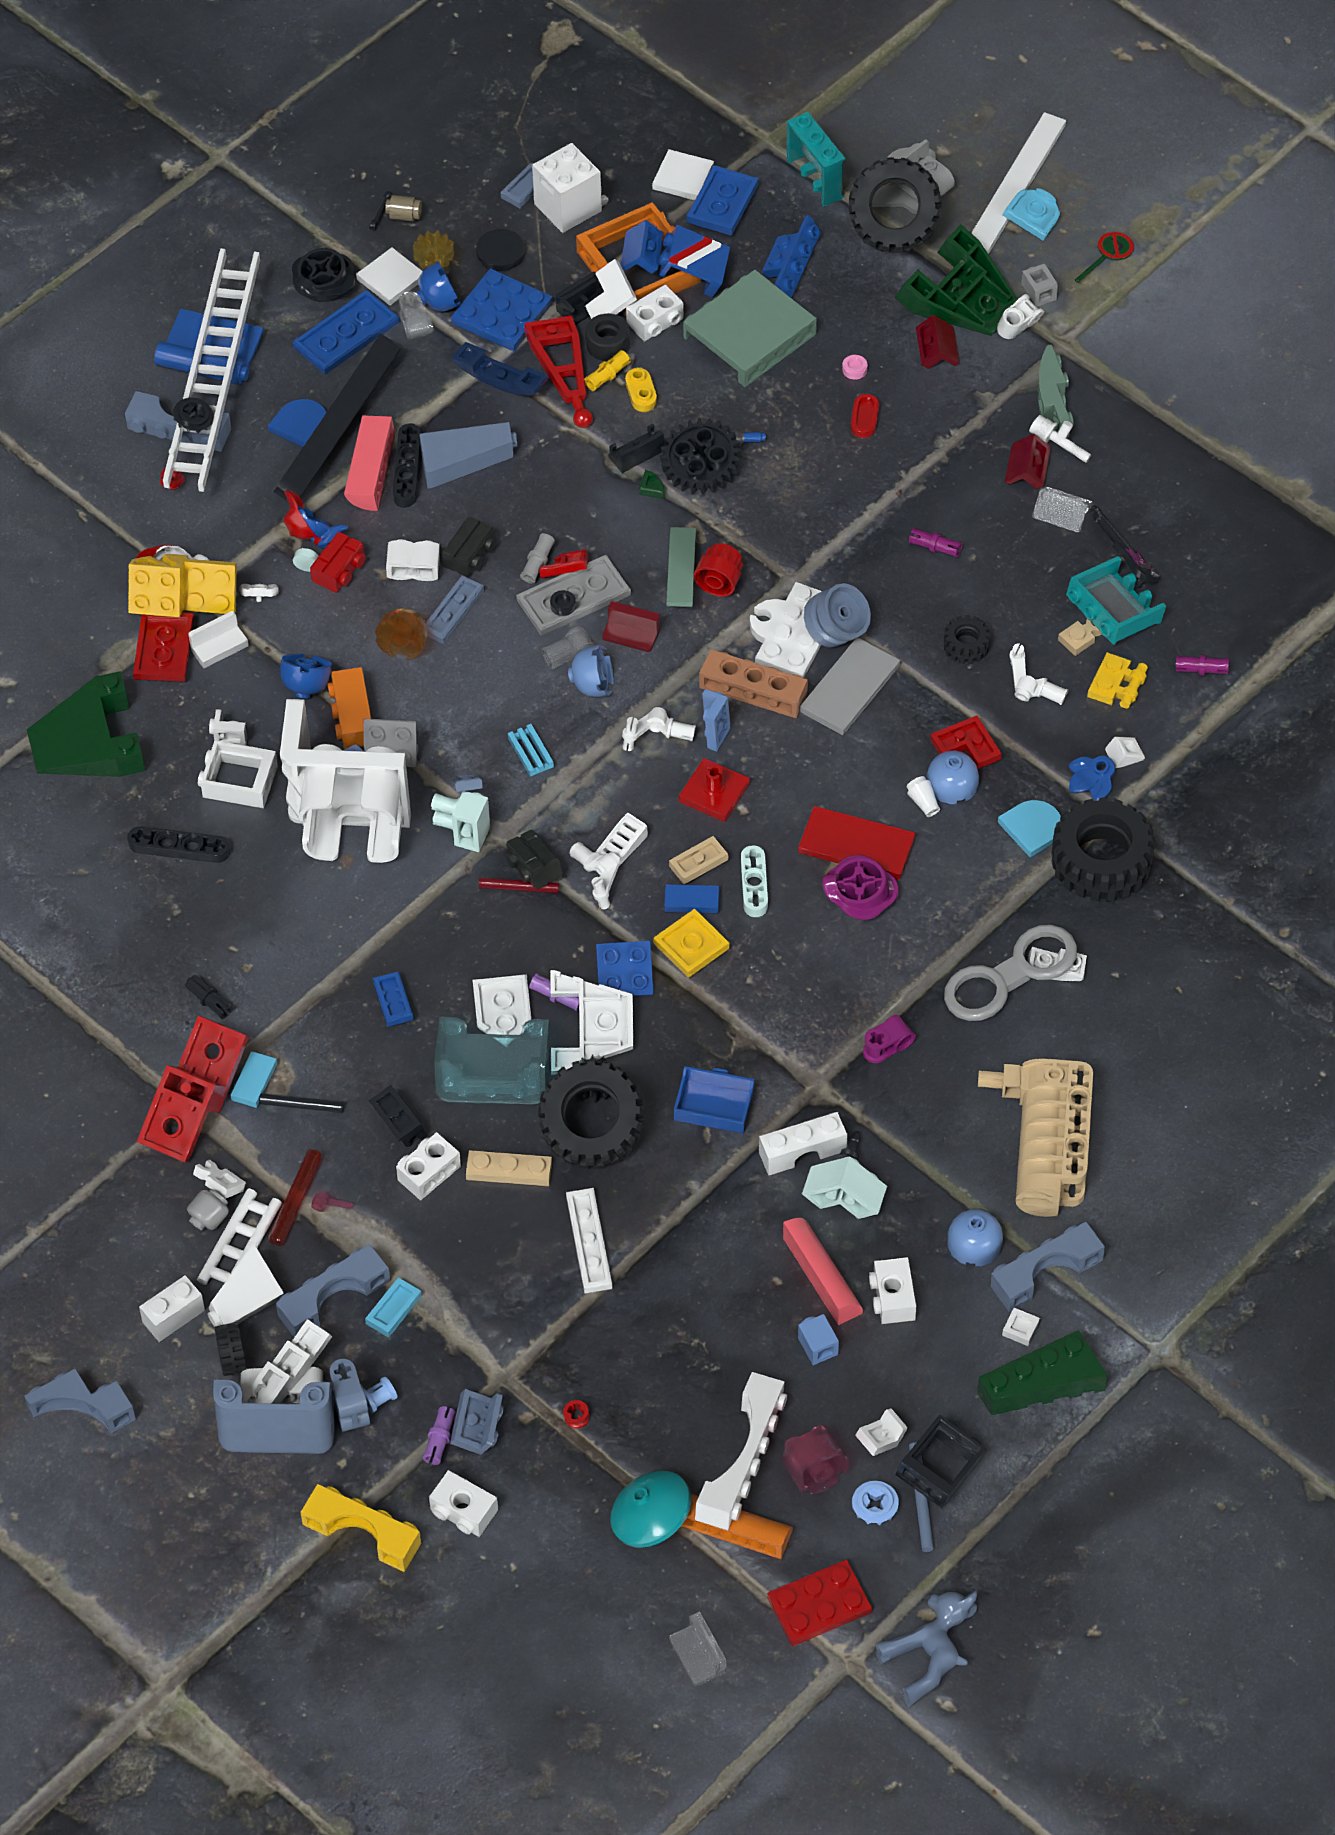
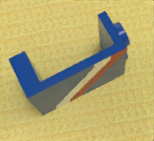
M677 225L672 233L668 232L664 238L663 246H665V250L662 252L658 262L661 265L659 275L664 277L671 266L705 280L706 284L703 294L713 297L722 285L730 247Z

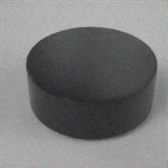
M566 590L555 592L550 598L551 611L558 616L572 614L576 608L575 596Z

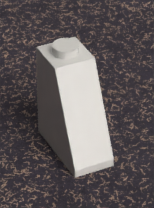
M256 1246L248 1250L209 1306L210 1312L208 1317L214 1327L235 1322L239 1324L279 1301L283 1296L282 1289Z

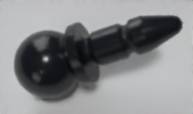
M856 1130L850 1136L847 1147L841 1150L837 1160L850 1156L858 1161L859 1131Z

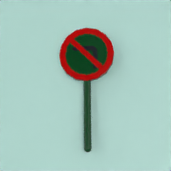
M1110 232L1102 235L1098 240V250L1102 256L1075 279V282H1080L1106 258L1111 260L1128 258L1134 250L1132 239L1119 232Z

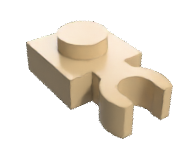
M1087 619L1086 624L1082 625L1077 621L1059 633L1058 641L1076 656L1095 643V636L1102 634Z

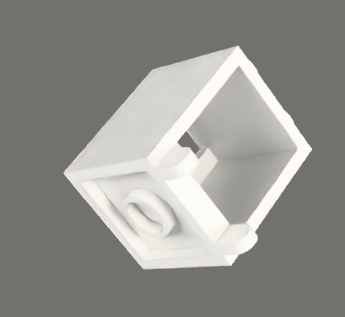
M573 143L532 165L534 204L562 233L601 212L602 206L607 204L609 200L605 195L601 196L600 171Z

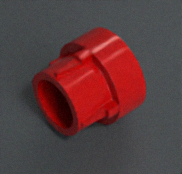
M723 543L714 544L711 548L708 547L706 554L701 556L694 572V581L697 586L715 596L724 597L731 595L741 576L740 570L743 565L741 554L731 545Z

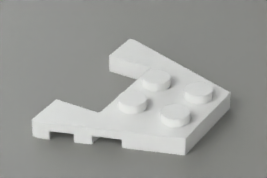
M551 970V997H579L580 1022L579 1048H551V1075L558 1074L557 1071L562 1067L566 1069L572 1067V1062L580 1061L581 1057L587 1060L593 1054L595 1059L599 1060L603 1056L608 1058L633 1050L632 994L601 984L598 986L585 982L581 978L575 976L572 978L562 975L561 972Z

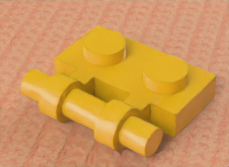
M1106 653L1088 690L1087 697L1112 705L1115 698L1121 699V707L1129 708L1131 702H1135L1138 696L1137 690L1139 686L1144 683L1147 677L1145 674L1148 669L1147 665L1139 663L1136 669L1131 670L1130 660ZM1123 681L1130 682L1128 686L1121 687Z

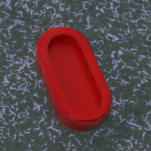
M862 394L854 401L851 432L859 438H868L875 433L879 412V401L875 396Z

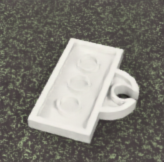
M796 582L786 601L771 599L754 607V614L770 618V620L763 622L758 620L756 616L750 615L751 633L756 640L763 643L755 657L756 664L774 667L779 671L792 675L796 674L802 678L805 677L821 645L810 636L806 629L803 618L804 607L811 597L822 591Z

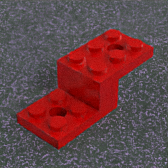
M198 1016L178 1067L166 1065L137 1142L180 1161L189 1163L208 1112L220 1113L250 1036L205 1017ZM212 1044H217L220 1049L219 1055L215 1059H211L208 1055V1048ZM175 1119L178 1122V1130L175 1134L171 1135L167 1131V1123L169 1120Z

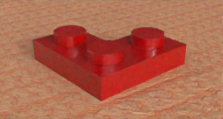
M977 715L930 735V741L939 754L945 751L955 750L961 752L966 750L977 765V769L1001 760L1002 753Z

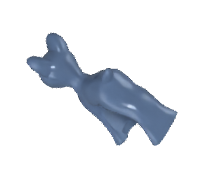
M976 1591L966 1597L958 1592H947L941 1595L933 1594L928 1600V1606L937 1615L933 1622L925 1624L906 1635L875 1643L877 1649L876 1656L882 1665L900 1655L921 1647L925 1649L931 1658L927 1673L916 1682L903 1687V1698L908 1708L939 1686L941 1677L949 1670L953 1669L956 1665L964 1666L968 1664L965 1658L959 1656L957 1649L947 1635V1631L951 1627L961 1624L965 1619L971 1618L976 1613L977 1605L974 1603L977 1599Z

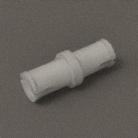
M544 533L541 534L534 550L529 552L527 556L528 562L520 575L521 579L525 582L535 583L539 574V568L546 565L548 561L547 556L552 545L555 543L552 536Z

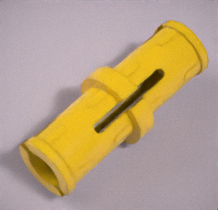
M621 350L607 362L603 361L596 371L584 379L586 386L591 391H595L606 381L614 379L621 369L631 363L627 353Z

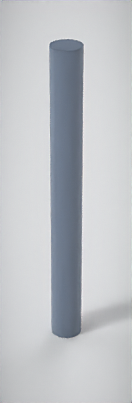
M917 1442L911 1443L909 1445V1450H911ZM922 1454L917 1459L921 1464H923ZM915 1490L922 1551L930 1552L934 1548L927 1497Z

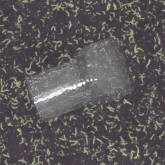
M577 626L567 632L564 639L541 650L546 665L549 669H554L572 661L575 655L583 648L596 644L584 627Z

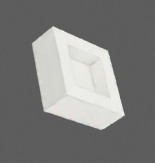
M1014 1308L1003 1329L1002 1336L1029 1346L1040 1324V1318Z

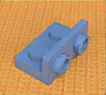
M705 689L702 693L703 721H705L706 726L704 736L707 737V748L717 752L731 729L728 697L720 692H712Z

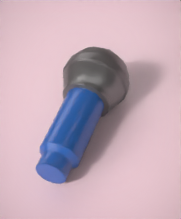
M737 429L730 430V433L735 432L736 439L739 440L740 444L744 442H761L766 439L765 433L743 432Z

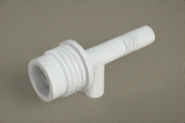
M1041 415L1035 419L1029 432L1036 434L1046 444L1049 440H1052L1068 452H1071V454L1077 456L1085 463L1088 462L1091 454L1066 438L1073 426L1072 423L1064 421L1059 431L1056 432L1059 425L1057 422L1054 423Z

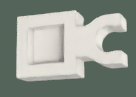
M211 1160L206 1161L205 1167L197 1164L193 1173L196 1177L206 1180L205 1185L225 1199L244 1191L245 1181L227 1169H218L217 1165Z

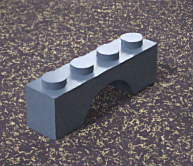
M135 391L125 412L127 428L137 433L142 432L158 438L173 440L177 421H174V417L167 414L161 408L159 396ZM223 412L214 448L216 451H222L231 432L229 413ZM196 415L190 417L192 421L195 420ZM183 431L181 442L207 445L210 434Z
M1087 1222L1079 1226L1073 1225L1057 1238L1045 1240L1037 1249L1031 1252H1023L1015 1261L999 1265L991 1275L990 1287L1010 1312L1014 1308L1033 1299V1280L1040 1271L1051 1266H1065L1081 1273L1103 1261L1105 1246Z
M370 1244L364 1248H358L340 1263L330 1265L321 1275L305 1281L302 1287L294 1292L284 1294L276 1302L278 1317L295 1338L307 1319L318 1327L320 1326V1307L331 1294L342 1290H354L368 1296L390 1282L389 1268Z

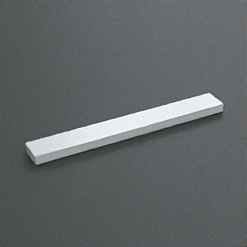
M1044 112L972 231V234L979 239L988 254L1009 221L1008 218L1003 216L1004 210L1018 192L1023 189L1028 190L1065 128V119Z

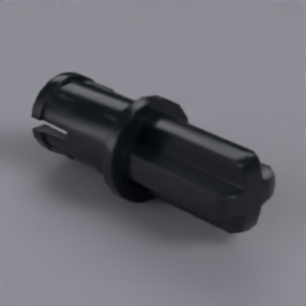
M197 975L187 979L186 988L200 999L202 1006H208L220 1019H225L228 1016L221 1007L229 1013L232 1012L233 1006L217 994L216 988L209 987Z

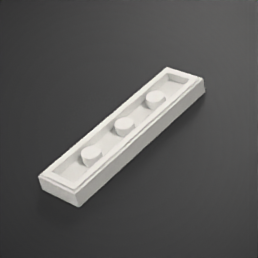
M594 1189L566 1192L584 1293L612 1289Z

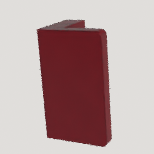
M932 315L915 327L922 366L929 369L942 359L954 366L959 364L955 333L952 325Z
M1036 434L1013 443L1005 482L1010 485L1023 478L1035 489L1044 485L1051 447Z
M611 601L608 607V623L602 634V639L645 652H651L660 631V614Z

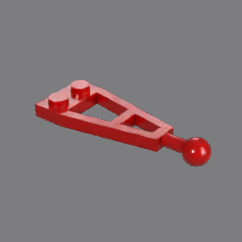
M566 316L525 323L524 331L530 348L564 402L573 404L575 410L573 415L574 424L579 428L589 427L593 421V416L588 409L584 408L582 401H585L586 391L579 334L573 317ZM571 342L573 364L555 367L542 346ZM575 376L577 390L570 391L562 378Z

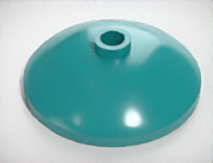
M653 1471L635 1478L623 1488L613 1504L610 1522L614 1534L624 1544L638 1548L653 1546L666 1540L681 1527L688 1516L691 1507V1492L688 1485L679 1475L670 1471Z

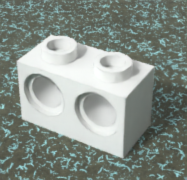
M666 285L626 307V322L643 341L659 335L661 331L676 325L684 319L683 302Z
M436 1132L432 1137L424 1139L413 1153L405 1155L396 1166L398 1181L421 1201L461 1167L460 1152ZM434 1155H442L441 1157H438V1158L432 1157V1156H434ZM421 1172L419 1175H413L412 1173Z

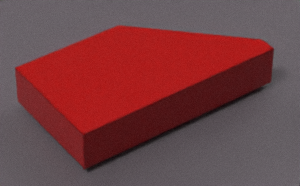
M587 549L560 554L554 559L555 563L543 565L539 568L541 578L587 569L589 558Z

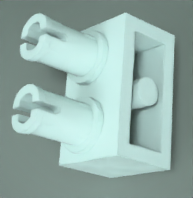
M463 791L460 798L452 799L436 793L431 803V809L435 810L433 825L453 830L454 846L480 852L490 829L488 797H484L476 792Z

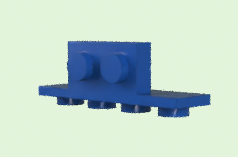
M810 215L805 216L798 233L777 237L762 270L766 278L777 277L774 285L790 298L793 296L821 234V231Z

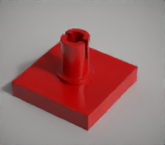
M703 758L680 793L679 802L726 822L750 785V778Z

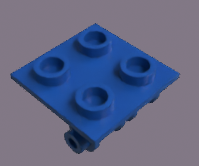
M650 941L596 944L599 984L630 993L632 996L653 995Z

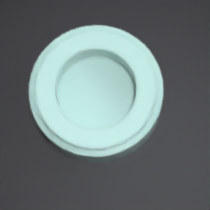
M301 548L295 552L293 563L297 568L310 572L311 565L319 556L311 549Z

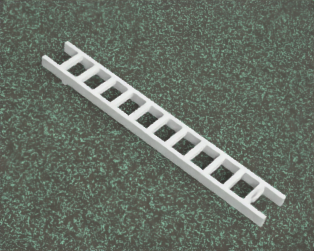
M220 248L183 399L192 397L193 392L219 394L217 406L209 405L213 414H215L212 425L209 426L208 430L203 429L199 432L210 434L207 445L181 442L183 431L187 432V430L183 427L179 428L177 423L163 477L164 488L170 487L173 471L200 473L198 488L199 491L204 492L260 263L259 252H254L249 272L224 270L226 250ZM221 278L246 280L245 291L219 288ZM216 297L243 299L241 308L238 310L214 307ZM211 317L238 318L236 329L209 326ZM207 335L233 337L231 348L205 345ZM202 354L229 356L226 367L201 365ZM197 374L224 376L222 386L195 383ZM178 451L203 453V464L176 462Z

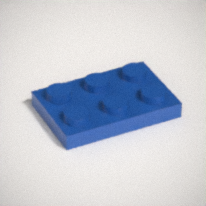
M713 165L687 214V223L732 236L758 187V178Z

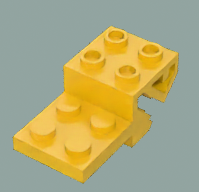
M166 554L162 557L161 561L151 556L132 559L129 563V613L180 617L183 610L221 614L233 611L235 613L237 563L188 559V555Z

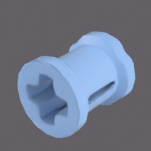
M386 1377L381 1378L380 1383L368 1390L363 1389L368 1409L372 1413L377 1411V1407L386 1401L397 1399L396 1391Z

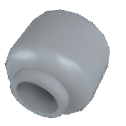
M210 1189L209 1192L201 1190L187 1207L188 1213L192 1216L189 1222L200 1231L204 1228L215 1230L229 1213L226 1206L228 1201L213 1189Z

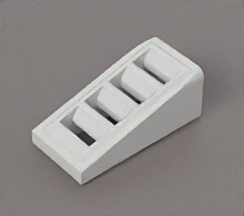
M627 813L596 852L604 855L608 850L612 851L619 857L622 864L648 837L647 825ZM624 835L625 837H627V838L630 839V840L627 841V840H625L624 838H622V836ZM615 843L618 844V845L621 846L623 849H622V850L619 849V848L616 847L614 844H615Z

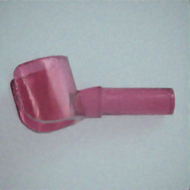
M319 1191L315 1194L311 1207L319 1212H324L327 1205L351 1209L352 1202L331 1198L327 1192Z

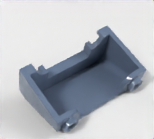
M214 1380L213 1397L218 1440L225 1450L251 1453L322 1454L332 1447L334 1440L335 1399L330 1382H312L305 1385L301 1390L300 1404L242 1403V1390L236 1382L231 1380Z

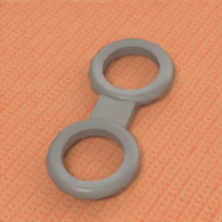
M1039 925L1028 929L1018 938L1014 946L1013 957L994 968L984 965L966 967L959 970L949 979L944 993V1001L948 1010L957 1018L967 1021H982L994 1016L1003 1008L1008 992L1027 982L1030 978L1051 980L1068 971L1077 956L1075 940L1064 928L1055 925ZM1041 937L1059 939L1066 947L1062 960L1048 968L1032 966L1024 957L1028 945ZM982 977L989 979L995 984L997 988L996 995L987 1006L979 1009H969L961 1006L956 1001V991L966 980Z

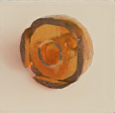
M405 607L395 608L386 612L376 627V642L380 649L390 657L396 658V654L407 655L405 660L413 659L419 656L426 645L428 629L425 620L416 611Z

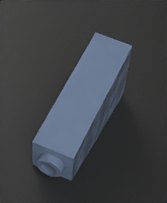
M509 422L419 434L427 489L513 458V447H517L516 432L510 431Z

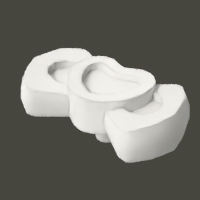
M242 584L239 587L242 596H256L257 602L262 601L261 596L272 597L276 596L279 592L276 584L268 586L264 584Z

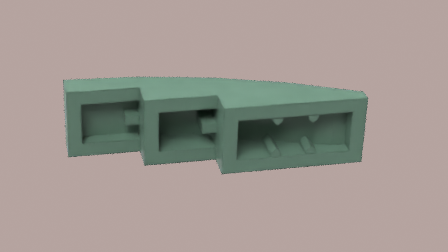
M671 527L667 606H693L696 528Z

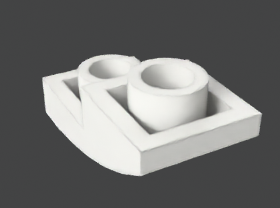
M1032 947L1029 952L1028 963L1038 968L1051 967L1062 960L1065 949H1060L1057 954ZM1077 953L1072 967L1063 975L1051 980L1082 981L1087 956Z

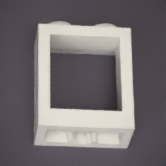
M215 740L212 750H208L206 753V767L199 774L198 786L202 789L203 798L264 808L278 767L276 751ZM221 762L259 768L253 788L215 782Z

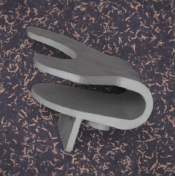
M926 139L921 143L913 144L911 147L895 150L887 157H894L895 159L907 158L909 161L922 165L937 182L941 196L954 187L953 175L944 165L936 160V154L929 148V141ZM894 182L895 185L882 186L873 197L872 207H904L913 214H917V196L909 186L903 183Z

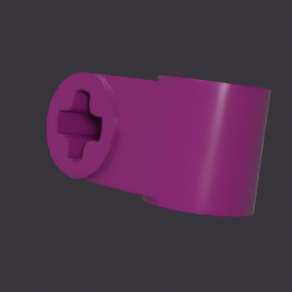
M899 1015L891 1016L882 1024L866 1032L864 1038L866 1045L863 1048V1056L871 1063L883 1062L895 1053L908 1048L914 1042L916 1035Z

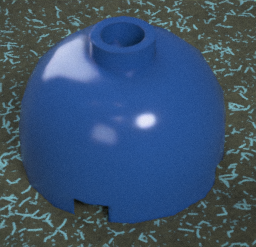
M439 261L423 270L418 280L420 290L416 292L423 305L427 303L433 310L447 311L461 304Z
M304 654L283 655L280 663V677L283 685L288 690L295 692L296 697L310 698L311 694L321 692L329 683L332 662L312 655V659L304 658Z

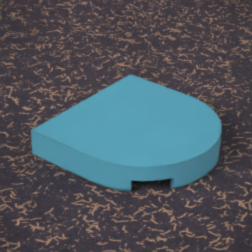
M1036 188V190L1023 189L1018 192L1003 213L1004 217L1043 241L1055 226L1060 215L1056 199L1049 192L1040 188Z
M1030 800L1015 806L999 816L998 823L1031 858L1052 845L1054 829L1061 816L1057 809L1049 803Z

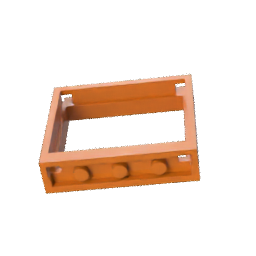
M652 202L576 235L577 253L591 272H597L608 264L598 249L624 238L628 230L647 220L663 232L662 242L668 232L672 233L675 227L669 225L663 212L660 213ZM681 270L634 291V294L637 298L636 301L664 285L676 294L701 283V279ZM625 308L621 311L624 316H626Z

